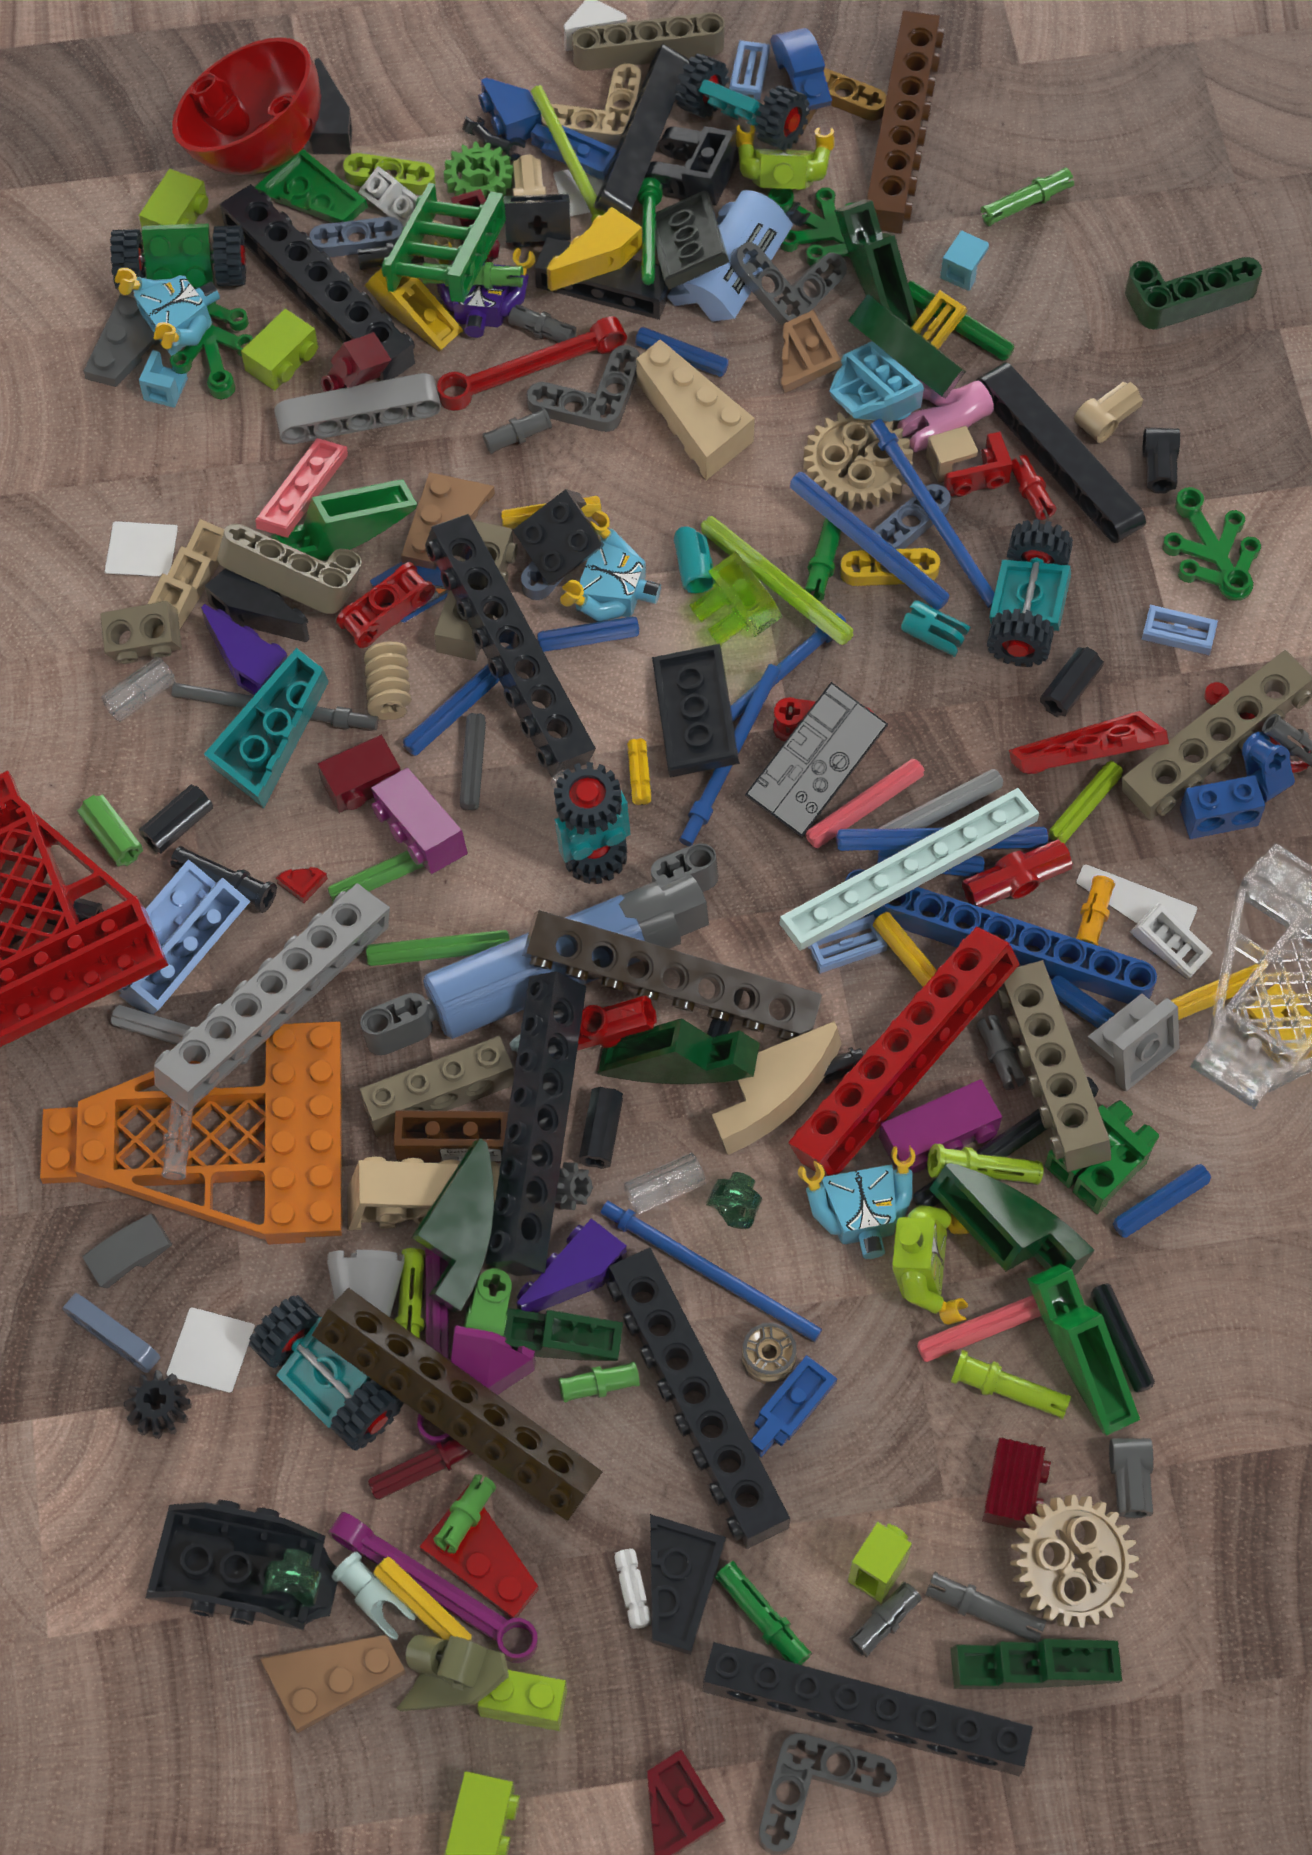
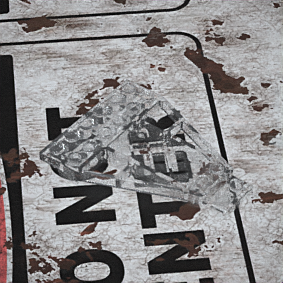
M1276 843L1264 857L1261 856L1246 874L1235 895L1208 1040L1191 1064V1068L1253 1109L1258 1106L1268 1092L1270 1093L1312 1071V1057L1306 1059L1312 1050V1033L1307 1038L1303 1028L1312 1027V1016H1300L1297 1005H1312V971L1308 961L1312 960V949H1304L1302 939H1305L1312 944V866ZM1244 902L1249 903L1287 928L1271 950L1262 948L1238 932ZM1292 942L1294 950H1285ZM1236 949L1259 965L1227 1006L1224 1007ZM1298 961L1301 971L1286 972L1284 962ZM1274 965L1276 973H1267ZM1290 983H1305L1308 993L1293 994ZM1280 984L1283 995L1268 996L1265 985ZM1256 988L1258 996L1248 997ZM1286 1006L1290 1017L1275 1018L1272 1007ZM1246 1008H1262L1264 1018L1249 1019ZM1293 1028L1296 1039L1281 1040L1278 1029Z

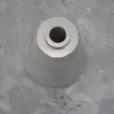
M344 1250L329 1252L327 1254V1263L334 1300L349 1287L390 1317L404 1266L405 1255L397 1256L396 1252L356 1250V1253H352L351 1257H344Z

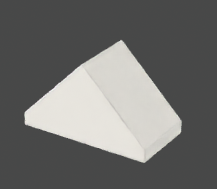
M585 0L564 24L566 51L572 50V36L578 29L627 22L626 14L598 0Z

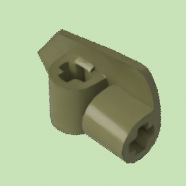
M423 1634L414 1636L406 1649V1662L412 1670L420 1674L413 1688L396 1709L399 1711H413L476 1704L509 1677L505 1654L487 1649L456 1636H450L449 1640Z

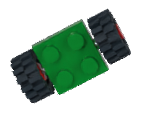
M209 223L143 226L142 233L140 229L112 230L110 237V259L115 288L119 290L120 283H116L114 279L120 268L131 269L135 272L136 277L145 278L147 275V279L151 280L172 279L180 275L185 276L194 289L209 281L215 286L214 271H216L215 277L218 286L245 285L246 250L242 226H214L213 250H211Z

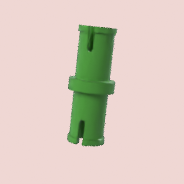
M635 1362L602 1370L598 1366L592 1368V1372L558 1378L560 1394L564 1403L592 1395H597L598 1398L607 1395L606 1392L640 1386Z
M474 1475L472 1482L461 1499L453 1502L450 1507V1516L439 1533L434 1537V1542L439 1548L445 1551L449 1544L448 1553H456L458 1546L470 1527H475L481 1519L479 1513L491 1494L496 1490L495 1484L489 1478L485 1477L481 1483L482 1475Z

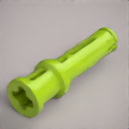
M937 1143L933 1144L930 1148L927 1160L928 1173L932 1178H937L944 1166L949 1163L969 1168L994 1179L1033 1183L1034 1185L1041 1183L1044 1173L1043 1163L1039 1160L1031 1161L977 1154L970 1147L955 1150L944 1148L942 1144Z
M961 1351L951 1383L957 1384L962 1382L981 1389V1393L985 1396H992L994 1392L1055 1415L1063 1420L1066 1413L1065 1410L1068 1408L1071 1399L1070 1395L1062 1394L1001 1370L1002 1366H999L997 1362L993 1361L989 1364L968 1356V1351Z

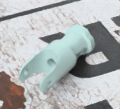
M358 1552L352 1553L335 1569L331 1578L335 1582L341 1581L356 1597L354 1602L390 1638L397 1640V1632L384 1619L382 1613V1606L385 1601L396 1605L411 1620H415L416 1615L361 1562L362 1556Z

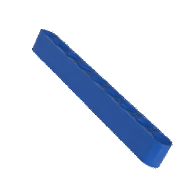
M853 870L848 874L845 881L860 874L865 870ZM916 887L894 899L901 902V905L892 906L887 903L863 916L874 915L876 919L881 914L889 912L903 930L957 948L961 941L978 926L991 934H1000L1005 937V941L1010 943L1020 964L1018 967L1043 960L1050 979H1053L1056 975H1061L1078 988L1129 1004L1141 993L1150 999L1157 981L1155 968L1143 960L920 887ZM922 912H933L936 916L926 917L922 915ZM966 923L971 928L961 929L956 924ZM1026 946H1036L1041 951L1031 952L1027 950ZM1070 957L1075 963H1065L1060 958ZM1095 969H1106L1110 975H1101ZM1131 980H1140L1146 986H1135Z

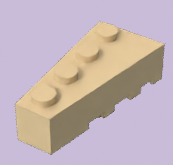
M661 339L636 358L638 385L657 412L664 416L671 432L681 440L685 446L686 453L700 467V473L705 480H708L754 442L755 418Z
M368 1157L364 1160H359L347 1187L348 1230H361V1223L380 1222V1229L396 1228V1223L405 1220H414L419 1225L460 1161L443 1160L439 1163H424L423 1160L418 1158H408L401 1162L386 1161L382 1157ZM491 1161L495 1202L500 1166H498V1163Z

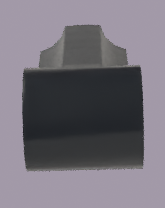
M1144 428L1142 455L1146 457L1147 488L1153 490L1154 493L1166 494L1177 487V459L1180 450L1179 428Z

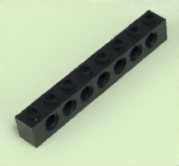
M249 184L220 203L224 225H241L245 240L244 245L342 343L373 332L375 333L391 358L390 363L378 377L380 381L394 379L415 364L413 350L415 349V344L412 338L406 332L401 333L394 326L391 317L384 311L380 312L374 306L370 296L364 291L360 292L353 285L348 274L344 271L340 272L333 265L327 253L324 251L319 252L313 246L310 237L304 231L299 232L293 226L289 216L283 211L280 213L273 206L271 199L266 193H260L252 184Z
M469 514L432 526L425 543L427 555L432 562H436L444 587L448 591H452L457 601L456 605L459 615L463 620L467 619L472 629L473 640L479 649H483L488 658V666L492 676L495 679L498 678L502 684L507 704L510 708L516 710L520 718L522 732L527 738H531L536 748V756L540 765L543 768H547L552 778L563 774L567 768L573 770L575 764L586 765V762H589L593 756L596 747ZM454 556H460L465 561H459ZM469 585H476L481 590H474ZM485 614H492L497 619H490ZM500 643H507L511 645L513 649H507L503 647ZM516 672L525 673L529 678H521ZM532 702H540L545 708H538ZM548 731L558 733L561 738L552 737Z
M557 971L529 977L494 1202L491 1236L485 1263L517 1277L543 1274L546 1269L587 987Z
M651 1247L610 1265V1280L605 1282L608 1292L615 1303L621 1301L626 1311L622 1317L631 1336L635 1334L639 1336L643 1344L639 1348L642 1359L648 1369L655 1368L660 1380L656 1381V1385L665 1403L672 1401L677 1411V1414L673 1415L676 1426L683 1437L689 1435L695 1447L691 1449V1454L700 1471L707 1470L712 1480V1483L708 1484L710 1493L718 1506L724 1504L730 1516L726 1519V1523L735 1541L742 1539L746 1549L789 1529L790 1516ZM638 1292H648L653 1298L647 1303H639L633 1299V1296ZM662 1324L667 1326L670 1332L665 1336L659 1337L653 1335L650 1329L655 1325ZM678 1357L684 1359L687 1362V1366L681 1370H673L668 1367L667 1362L672 1358ZM690 1391H698L705 1398L698 1404H691L684 1399V1396ZM707 1425H716L722 1430V1434L716 1438H708L702 1434L701 1430ZM725 1459H733L738 1462L740 1468L733 1473H726L718 1465ZM749 1493L754 1495L758 1502L753 1507L745 1508L740 1506L736 1499L741 1494Z
M713 1642L703 1680V1692L1019 1777L1025 1767L1033 1726L716 1642Z

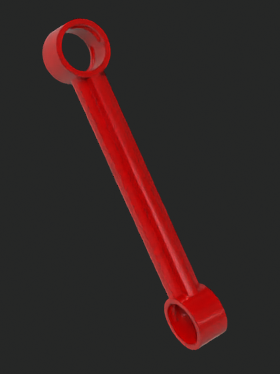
M604 317L595 322L587 333L469 376L460 372L446 373L437 383L440 403L444 408L451 411L462 410L470 404L474 394L594 350H598L602 354L612 353L615 348L626 343L627 334L617 317ZM452 386H460L466 389L464 393L455 397L444 394V391Z

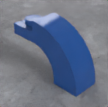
M801 28L772 35L770 42L778 69L786 68L793 90L807 96V100L810 103L807 108L814 110L830 106L832 99L824 75L825 63L812 33L807 28Z

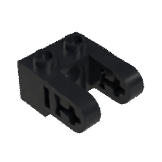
M674 126L668 127L659 142L660 150L670 158L687 162L685 166L657 161L650 162L644 179H657L662 185V195L683 200L706 190L712 205L717 206L739 161L734 131L704 126L702 131Z

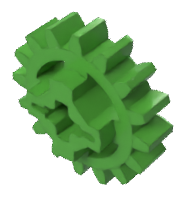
M474 142L473 148L468 149L463 144L461 145V153L452 151L451 160H445V170L443 171L444 183L447 184V192L454 193L455 196L481 189L485 199H487L490 192L503 193L504 197L506 196V188H512V178H514L513 165H510L509 155L502 156V148L500 147L493 151L491 150V144L488 142L484 148H480L478 142ZM496 169L499 171L498 176L495 174ZM459 172L462 173L461 179L458 177Z

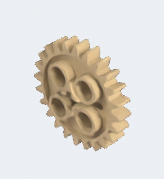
M838 412L836 422L827 417L825 418V426L816 425L815 434L808 436L807 446L804 447L803 468L807 470V476L831 496L833 495L838 502L847 501L848 509H852L854 503L859 502L862 510H865L869 501L877 508L879 507L881 497L891 502L892 492L901 494L902 484L907 483L886 450L882 451L878 446L879 439L870 427L876 420L855 419L852 415H850V418L845 419ZM887 421L885 423L890 433L896 434L899 439L897 444L913 466V450L909 449V438L902 439L903 429L893 430V421Z
M1066 1495L1064 1502L1060 1497L1050 1498V1507L1047 1504H1038L1036 1508L1039 1517L1034 1514L1025 1516L1030 1528H1017L1016 1530L1018 1535L1024 1539L1023 1543L1011 1545L1012 1549L1021 1553L1019 1559L1010 1561V1565L1021 1567L1022 1572L1015 1576L1013 1581L1025 1582L1026 1587L1020 1593V1597L1033 1596L1034 1600L1031 1603L1030 1609L1032 1611H1039L1045 1607L1043 1619L1052 1621L1057 1616L1058 1626H1068L1071 1621L1074 1628H1083L1085 1619L1089 1625H1098L1099 1615L1103 1618H1112L1113 1612L1110 1605L1116 1608L1125 1606L1122 1598L1119 1596L1120 1593H1133V1589L1126 1584L1127 1578H1138V1574L1129 1569V1564L1139 1561V1557L1128 1555L1127 1550L1133 1547L1136 1541L1124 1540L1123 1538L1129 1526H1116L1115 1522L1118 1519L1119 1513L1109 1512L1104 1515L1106 1503L1097 1502L1092 1507V1497L1090 1496L1081 1497L1079 1502L1076 1495ZM1078 1523L1085 1530V1538L1081 1543L1078 1542L1074 1534ZM1057 1529L1059 1530L1060 1539L1055 1534ZM1047 1544L1052 1547L1054 1552V1559L1050 1565L1043 1558V1550ZM1074 1554H1077L1078 1559L1074 1562L1076 1568H1073L1071 1565V1563L1075 1560ZM1099 1558H1102L1106 1565V1572L1102 1578L1096 1572V1562ZM1068 1579L1073 1582L1075 1587V1593L1071 1599H1068L1064 1592V1585ZM1089 1582L1094 1587V1591L1092 1593L1090 1592Z

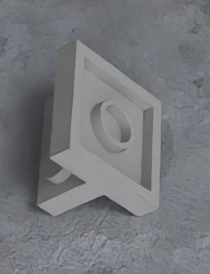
M1141 993L1088 1036V1045L1114 1066L1115 1082L1125 1092L1180 1049L1178 1006L1168 998L1159 1005H1156Z

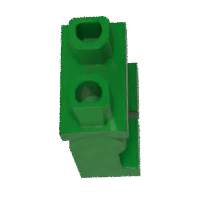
M1118 1100L1108 1108L1103 1105L1098 1108L1110 1139L1111 1160L1067 1172L1063 1159L1056 1160L1051 1149L1044 1165L1068 1189L1075 1183L1072 1192L1097 1215L1107 1206L1108 1201L1147 1164L1152 1149L1159 1139V1134L1149 1125L1144 1124L1135 1133L1126 1126L1132 1119L1133 1112L1121 1100Z

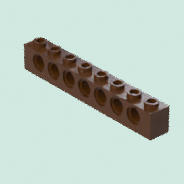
M905 10L902 12L867 200H873L880 229L883 232L902 234L904 221L910 222L913 202H909L908 197L915 196L918 177L912 175L913 170H920L922 152L917 151L918 146H924L927 127L922 126V121H929L931 102H927L926 99L927 96L933 97L936 78L931 77V72H938L940 53H935L936 48L942 49L945 29H939L940 15Z

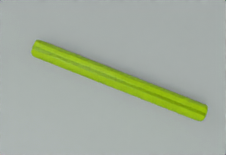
M709 516L701 523V532L838 644L846 645L853 638L854 630L851 626L718 519Z

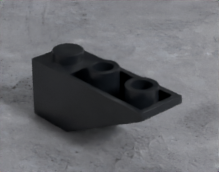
M315 58L321 90L319 118L308 141H311L313 154L351 155L353 127L350 107L320 58Z
M226 568L204 585L209 604L215 610L221 609L226 612L236 624L302 642L310 640L306 616L298 608L291 609L284 602L280 593Z

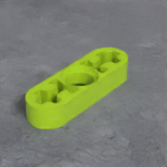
M353 153L346 157L343 163L345 179L354 186L362 187L373 173V169H376L377 166L384 171H397L398 175L394 179L415 195H422L428 183H434L436 186L435 171L430 164L425 162ZM420 176H424L422 181H416L420 179Z

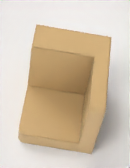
M967 426L928 437L926 457L938 483L945 481V475L952 472L953 463L977 456L978 450Z

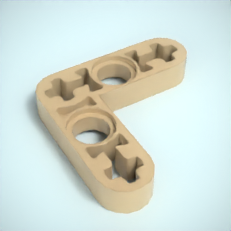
M622 64L615 68L605 110L551 104L561 126L568 127L604 144L618 145L641 88V71L633 64ZM626 78H630L628 89L623 88V82ZM619 100H625L630 103L626 108H617L613 104ZM541 114L542 125L548 128V126H547V124H546V122H545V120H544V118H543V116H542V114ZM587 120L592 122L593 126L582 129L577 126V123ZM616 120H619L620 127L618 131H613Z

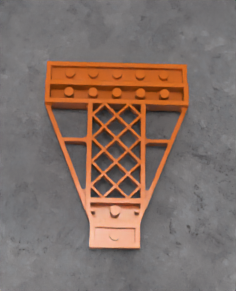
M340 1021L283 1024L265 1041V1083L256 1087H215L193 1107L201 1108L193 1116L187 1113L182 1106L163 1091L139 1092L155 1085L154 1070L78 1101V1107L43 1109L40 1168L42 1183L81 1182L96 1188H110L266 1240L267 1244L306 1243V1237L342 1236V1027ZM191 1061V1062H189V1063H190V1064H199V1063H201V1062H199V1061ZM258 1105H265V1111ZM224 1106H239L230 1115L221 1108ZM251 1108L262 1119L247 1131L237 1120ZM164 1109L156 1118L146 1111ZM214 1110L224 1121L210 1133L200 1122ZM120 1111H126V1112L120 1117ZM177 1112L187 1122L173 1135L162 1124L173 1113ZM139 1113L149 1124L135 1137L124 1126ZM232 1126L243 1137L231 1149H228L218 1138ZM195 1128L205 1139L193 1151H190L180 1141ZM264 1128L265 1146L255 1138ZM158 1130L168 1140L153 1153L143 1142L153 1132ZM119 1131L130 1140L120 1152ZM251 1143L261 1154L252 1163L244 1164L236 1155ZM213 1144L224 1155L214 1165H206L199 1157ZM176 1146L186 1157L176 1167H169L161 1159ZM139 1148L149 1158L139 1168L131 1169L124 1160L134 1150ZM155 1164L159 1166L158 1168H152ZM265 1181L263 1224H254L213 1210L214 1183ZM205 1184V1204L200 1206L143 1186Z

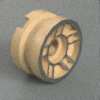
M762 1323L753 1327L744 1339L742 1363L748 1372L747 1374L755 1381L764 1384L766 1382L778 1383L786 1379L793 1371L797 1353L796 1341L791 1332L785 1327L775 1323ZM771 1348H774L776 1355L774 1358L767 1359L762 1355V1352L770 1351Z

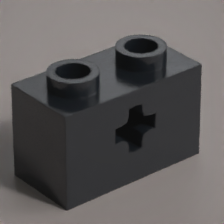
M569 194L504 196L506 243L512 242L513 246L527 247L531 246L532 242L546 241L547 237L557 240H571ZM534 216H541V227H534Z

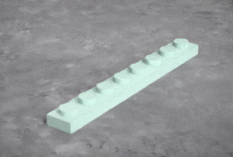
M1016 788L780 916L779 924L801 951L1037 822L1039 812L1020 789Z

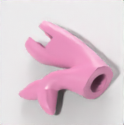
M918 379L923 384V399L930 400L931 403L938 407L922 409L911 413L907 418L900 420L897 429H903V437L913 435L909 446L914 452H919L927 449L929 436L963 426L968 428L980 419L992 414L994 410L993 400L987 388L980 381H974L963 387L953 389L945 399Z

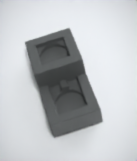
M149 1214L108 1237L82 1257L99 1286L108 1289L134 1267L144 1268L173 1244L155 1215Z

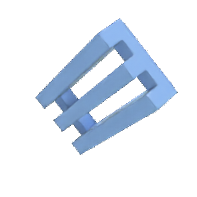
M739 40L729 89L746 96L748 94L754 95V99L760 100L770 54V44ZM745 49L751 50L744 84H738ZM757 51H762L756 84L752 86L750 84Z
M1150 605L1141 640L1210 655L1218 620ZM1154 618H1155V619H1159V620H1163V621L1172 622V623H1175V624H1174V625H1171V624H1167V623H1163V622L1154 621ZM1188 626L1208 631V633L1188 629Z
M874 915L856 920L808 946V949L811 950L812 959L817 964L819 974L887 951V943L873 927ZM869 928L872 930V932L842 940L840 943L823 949L818 947Z

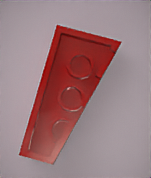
M1137 711L1009 750L1011 763L1021 772L1035 774L1047 768L1169 744L1167 730L1141 711Z

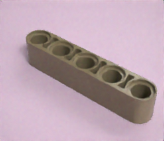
M708 12L580 28L572 36L573 63L578 69L583 71L616 68L622 64H649L661 44H665L689 59L691 57L695 58V54L714 56L724 49L725 21L719 14Z

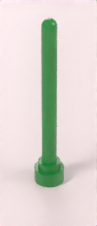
M645 178L637 195L638 202L643 206L641 279L645 285H651L655 280L656 205L662 200V185L657 179Z

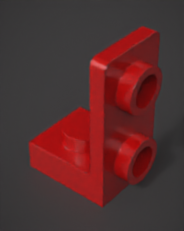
M1000 431L987 434L985 448L981 450L983 465L949 472L945 475L944 487L948 489L950 496H965L973 491L986 488L996 489L1010 482L1013 464Z

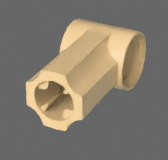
M521 155L518 160L513 161L515 183L513 196L546 195V188L542 183L541 160L536 159L533 155Z
M1122 382L1098 401L1095 398L1086 401L1076 412L1074 421L1093 439L1101 443L1113 434L1119 422L1142 406L1143 398L1140 396L1139 389L1133 383Z

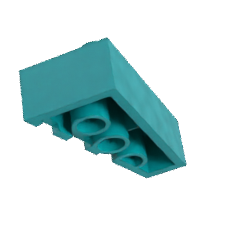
M295 648L204 753L213 769L263 808H265L329 683L324 669L298 648Z

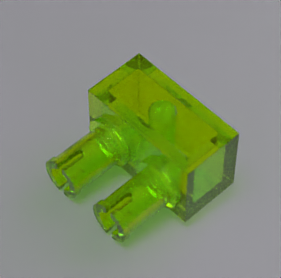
M737 551L708 571L714 581V588L695 602L689 604V607L701 623L723 606L732 607V612L707 629L717 644L720 643L721 646L743 629L746 631L750 630L753 636L756 637L783 617L772 596Z

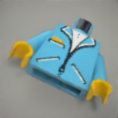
M120 268L114 279L116 283H120L118 289L121 294L129 295L133 289L135 293L133 295L139 311L154 332L153 338L160 340L162 347L171 356L185 346H195L200 342L206 330L212 324L206 306L220 299V295L211 281L194 289L186 277L181 275L172 279L151 280L136 277L135 272L131 269Z
M597 511L592 514V519L598 523V526L593 521H590V524L596 533L601 536L600 539L604 546L588 558L580 582L570 580L562 586V589L567 592L560 597L561 604L569 607L575 603L576 611L583 612L598 622L632 616L638 600L656 604L659 599L661 584L645 580L646 562L613 529H607L610 525V519L606 513Z
M897 1146L892 1149L891 1156L897 1165V1169L894 1172L891 1164L824 1177L823 1167L813 1161L816 1173L812 1178H807L805 1168L800 1166L798 1169L800 1179L808 1183L806 1193L813 1217L830 1234L838 1235L842 1244L860 1242L864 1259H874L885 1254L882 1238L893 1235L897 1219L906 1216L912 1200V1170L909 1167L914 1163L916 1157L911 1146H909L910 1156L905 1161L897 1159Z

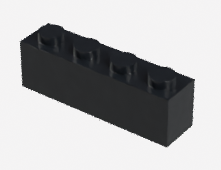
M547 237L535 265L536 288L551 291L548 289V264L555 256H560L569 248V241ZM631 258L621 269L551 292L660 320L671 289H668L659 264H655L654 282L651 285H645L641 279L642 261Z

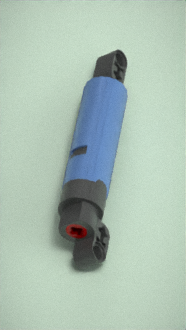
M698 843L656 860L651 867L652 883L565 918L669 949L681 944V936L709 925L707 902L703 892L711 889L718 882L719 875L715 850L707 844ZM528 933L426 974L423 983L428 1000L420 994L409 993L366 1011L361 1017L360 1024L367 1049L375 1055H386L419 1042L430 1035L433 1029L432 1021L435 1020L438 1021L443 1033L447 1037L454 1039L524 1010L530 976L554 971L565 975L566 969L552 965L551 970H546L530 965L531 958L522 956ZM560 937L556 942V950L563 957H571L574 952V945L570 939ZM595 948L592 952V961L596 966L605 968L609 963V954L603 948ZM631 958L628 962L627 967L637 962H640L641 960L637 958ZM589 975L587 981L569 977L583 985L599 979Z

